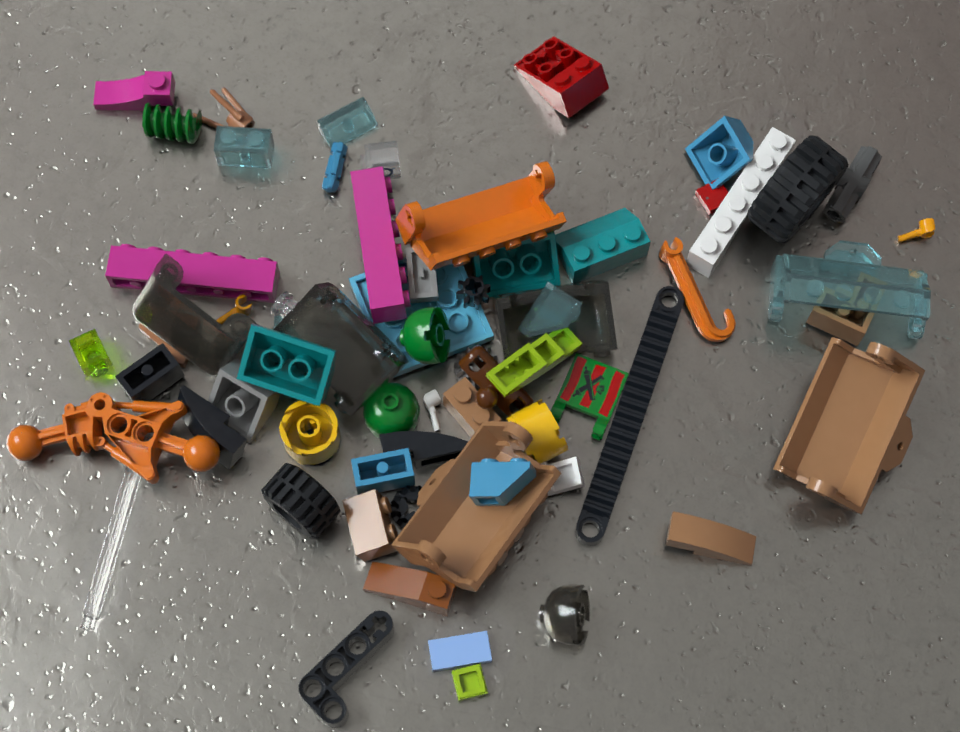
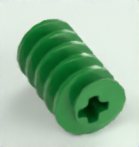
M146 102L142 115V127L146 137L152 138L155 135L156 138L163 139L166 136L167 140L173 141L176 138L178 142H184L187 139L188 143L194 144L201 132L202 114L199 111L195 118L193 117L192 109H188L186 116H183L182 108L180 107L177 108L175 114H172L171 106H167L165 112L162 113L160 104H157L154 111H151L150 103Z

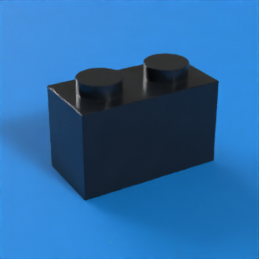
M162 343L115 377L133 402L134 400L150 401L185 375L180 364Z

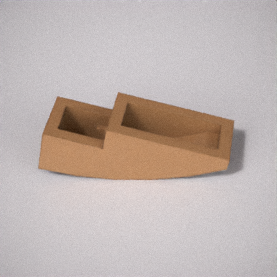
M673 511L670 517L666 546L694 551V555L751 566L756 536L712 520Z

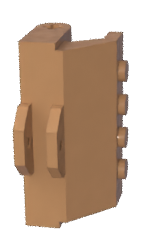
M832 337L773 469L806 485V489L830 502L862 515L881 470L888 472L900 465L907 452L913 434L911 419L906 416V413L925 370L900 353L880 343L870 342L866 352L852 347L841 339Z
M484 421L457 458L450 459L437 468L418 492L417 505L419 508L391 546L411 564L425 566L459 588L477 592L485 579L496 570L497 562L502 555L511 549L514 539L520 530L529 524L533 512L546 500L548 491L561 475V472L553 465H541L521 451L527 449L533 437L519 424L503 421ZM486 458L496 459L499 462H510L513 458H523L530 461L536 470V477L505 506H476L469 497L472 462H481L482 459Z

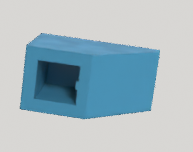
M491 458L482 459L481 462H472L469 497L476 506H505L536 477V470L530 461L523 458H513L510 462H499Z

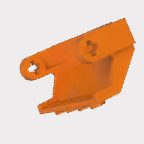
M547 161L534 164L533 171L528 177L423 210L417 201L405 204L395 219L404 245L410 244L413 251L430 270L453 264L454 267H459L470 262L469 258L478 255L480 259L494 255L496 249L505 247L506 250H511L521 246V241L531 239L532 242L542 240L547 237V233L560 229L567 222L563 212L555 215L544 200L555 186L554 173Z

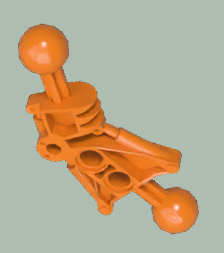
M102 392L94 394L88 401L81 403L80 406L75 407L71 403L66 404L64 407L65 414L62 415L63 424L38 430L31 425H19L9 433L6 443L9 453L15 459L21 461H31L40 455L45 446L67 441L75 456H80L82 450L89 454L92 447L95 451L106 449L113 458L145 478L150 484H156L159 481L157 464L162 450L182 456L188 468L197 472H206L214 468L220 457L219 445L209 436L197 435L186 440L169 434L175 422L186 415L188 411L183 402L175 401L168 403L134 400L132 403L115 402L108 394ZM121 409H132L133 412H143L144 414L134 416L122 412ZM127 424L125 431L118 433V429L122 425ZM103 425L105 434L116 445V447L109 444L108 441L104 437H102ZM154 432L153 437L149 441L144 442V437L148 433Z

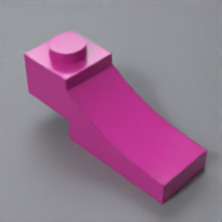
M145 71L144 75L130 79L96 81L94 108L95 110L143 111L146 102L150 103L151 106H156L157 104L173 106L175 80L172 71Z

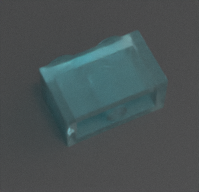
M217 126L214 153L218 165L272 169L275 145L271 129Z

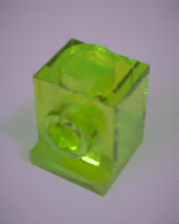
M95 329L69 340L86 377L90 375L92 377H100L108 372L107 367L113 365Z

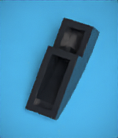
M183 385L180 388L177 401L183 402L188 411L186 415L182 416V419L194 437L205 435L217 442L220 450L218 462L230 470L243 455L247 439L228 427L230 419L228 414Z
M398 431L379 434L383 453L409 448L410 457L414 459L416 469L456 459L468 443V441L435 432Z

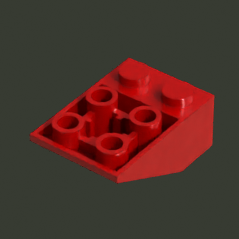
M555 36L546 40L541 46L514 64L515 69L547 103L568 118L609 89L601 63Z

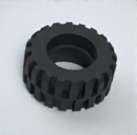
M808 136L786 158L759 192L748 210L749 220L778 243L788 242L814 214L844 175L849 165L847 158L818 136Z

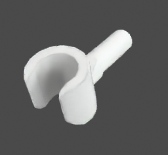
M435 389L424 395L423 404L430 414L434 432H437L441 428L435 406L441 404L442 401Z

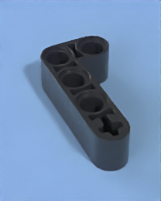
M379 610L371 613L299 682L298 690L303 701L328 727L340 728L347 722L349 716L345 702L336 691L392 638L394 625L391 616L387 612ZM377 622L381 625L385 623L386 630L383 632L378 629L375 632L374 624ZM371 635L373 637L374 643H371L369 639ZM361 641L366 644V649L363 653L353 654L350 652V647L353 643ZM332 663H342L344 669L341 674L333 676L328 673V668ZM317 683L321 685L319 695L316 697H308L306 695V688L310 684ZM332 705H338L342 708L340 717L333 720L327 718V709Z

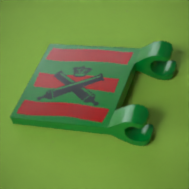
M576 353L556 401L551 408V413L557 424L560 423L565 408H572L597 418L591 437L601 441L629 373Z

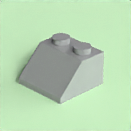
M236 358L220 368L208 402L230 416L228 427L247 439L246 442L251 443L275 410L281 393L236 379L241 360Z

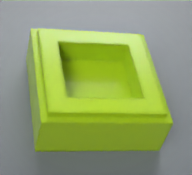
M481 663L451 671L459 702L488 695Z

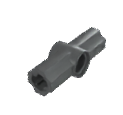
M861 146L851 165L836 184V190L825 206L823 213L826 214L829 220L835 223H844L856 201L861 199L871 181L870 177L875 172L882 158L877 149L871 146Z

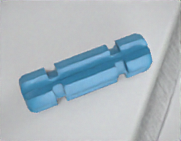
M334 142L331 147L330 153L332 155H329L325 171L327 178L324 177L322 189L328 193L336 192L339 187L337 179L340 180L345 162L343 157H346L348 150L347 145L343 144V142Z

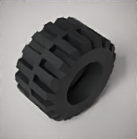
M285 463L261 489L264 499L277 514L300 533L313 539H317L341 512L334 497L317 480L301 468L289 463Z

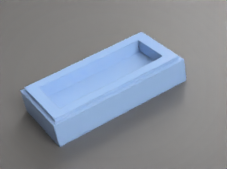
M487 631L428 640L433 672L492 662Z

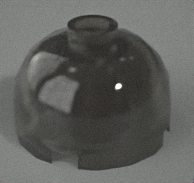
M583 584L562 585L554 589L548 595L545 605L542 604L540 606V622L545 623L548 634L562 644L582 646L586 641L588 631H583L585 620L590 622V602L588 591L582 590L585 587Z

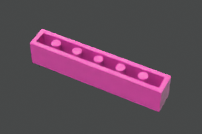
M383 166L350 171L373 324L407 319L406 307H411L409 291H403L402 284L407 283L405 267H399L398 261L403 260L401 243L395 244V238L400 237L396 221L391 219V215H396L394 198L388 199L387 194L393 193L390 176H384Z
M130 244L111 245L105 273L110 287L227 299H236L240 295H246L247 301L275 303L280 276L278 263L265 257L256 260L246 259L241 255H231L230 257L218 256L212 252L194 254L183 249L175 250V252L164 251L159 247L143 249L136 248Z

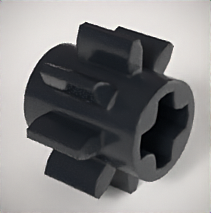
M469 273L465 281H458V288L460 290L456 292V299H463L465 309L470 306L479 310V305L482 302L489 303V296L486 293L491 291V285H484L483 275L475 277Z

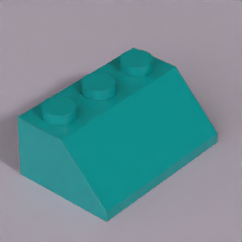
M626 208L555 234L557 255L572 285L647 256L651 242L639 218Z
M555 232L547 233L546 238L536 242H532L531 239L521 241V246L511 250H506L505 247L496 249V253L487 258L480 259L479 255L472 257L471 262L474 276L479 277L483 275L484 285H491V291L486 294L489 297L561 285Z
M252 323L236 379L320 406L327 398L334 375L336 350Z

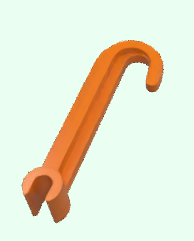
M675 237L669 247L665 240L659 250V258L668 264L679 290L683 293L684 301L698 331L709 341H725L735 330L736 322L732 311L726 309L723 313L727 328L724 330L718 329L681 252L683 250L682 241Z

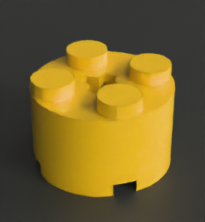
M542 399L506 418L507 422L517 423L531 434L533 440L527 449L523 451L538 463L547 462L568 451L566 440L564 437L559 438L560 432L558 429L560 428L545 402L543 403Z
M299 400L287 408L280 421L279 431L287 453L297 463L301 465L319 464L328 460L338 451L340 430L337 417L330 406L325 403L317 406ZM312 429L313 434L309 435L306 431Z

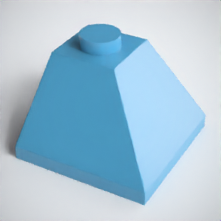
M723 116L685 148L705 185L709 183L712 190L720 187L753 160V140L741 120L728 116Z

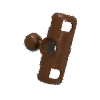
M476 345L463 355L459 365L480 387L475 395L477 405L482 409H491L497 405L510 417L514 413L509 409L511 403L519 410L534 403L532 397L523 388L504 397L485 376L486 373L499 363L484 347ZM473 361L480 370L472 371L469 364Z

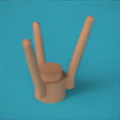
M222 88L221 91L234 108L215 90L211 89L210 94L230 112L226 119L228 127L203 116L202 123L221 130L232 138H235L237 134L241 138L245 137L254 127L255 121L253 117L245 112L226 88Z

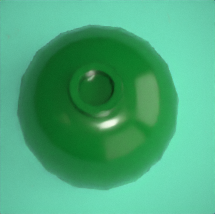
M426 307L415 311L407 318L403 329L400 331V343L403 347L405 346L407 353L412 359L423 364L444 363L447 360L450 350V339L445 340L444 330H449V324L443 309L440 307Z
M386 382L376 386L369 392L364 401L363 418L370 432L380 438L379 434L414 431L420 421V406L415 394L407 386L395 382Z

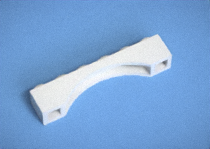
M774 127L771 128L754 153L753 160L746 165L689 250L686 260L688 267L707 278L711 276L748 216L747 213L752 206L751 204L779 166L791 154L796 142L795 139Z

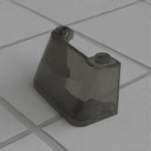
M166 253L158 262L133 304V315L138 322L206 374L217 376L220 368L235 360L243 351L251 324L257 323L241 313L231 315L222 325L176 290L183 279V269L176 260Z
M591 280L492 296L503 361L527 343L532 344L545 333L550 334L563 323L583 343L580 349L574 353L589 352L593 353L594 357H604L611 355L610 350L618 349L608 281Z
M329 282L315 284L273 329L336 350L335 371L330 387L336 392L334 394L336 399L334 402L335 406L342 413H348L350 416L358 412L409 362L403 352L341 290Z

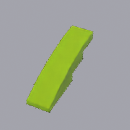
M563 323L550 334L545 333L532 344L527 343L486 373L485 376L506 397L561 363L580 349L583 343Z

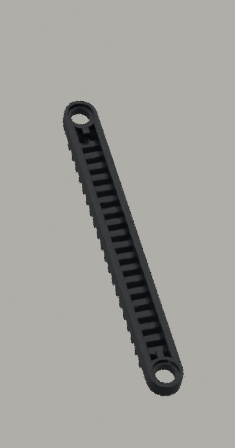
M663 287L656 295L575 530L579 542L586 546H594L600 543L609 523L684 303L683 293L676 287ZM668 295L673 296L677 301V305L666 307L662 303V298ZM586 523L595 524L599 530L598 534L595 537L585 536L582 532L583 525Z

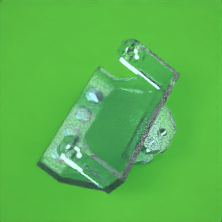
M840 240L825 251L824 259L790 254L776 255L771 270L768 320L780 322L784 303L789 304V302L909 317L907 327L908 338L921 339L924 334L925 323L930 318L931 290L927 282L928 274L921 270L881 266L882 258L867 243Z

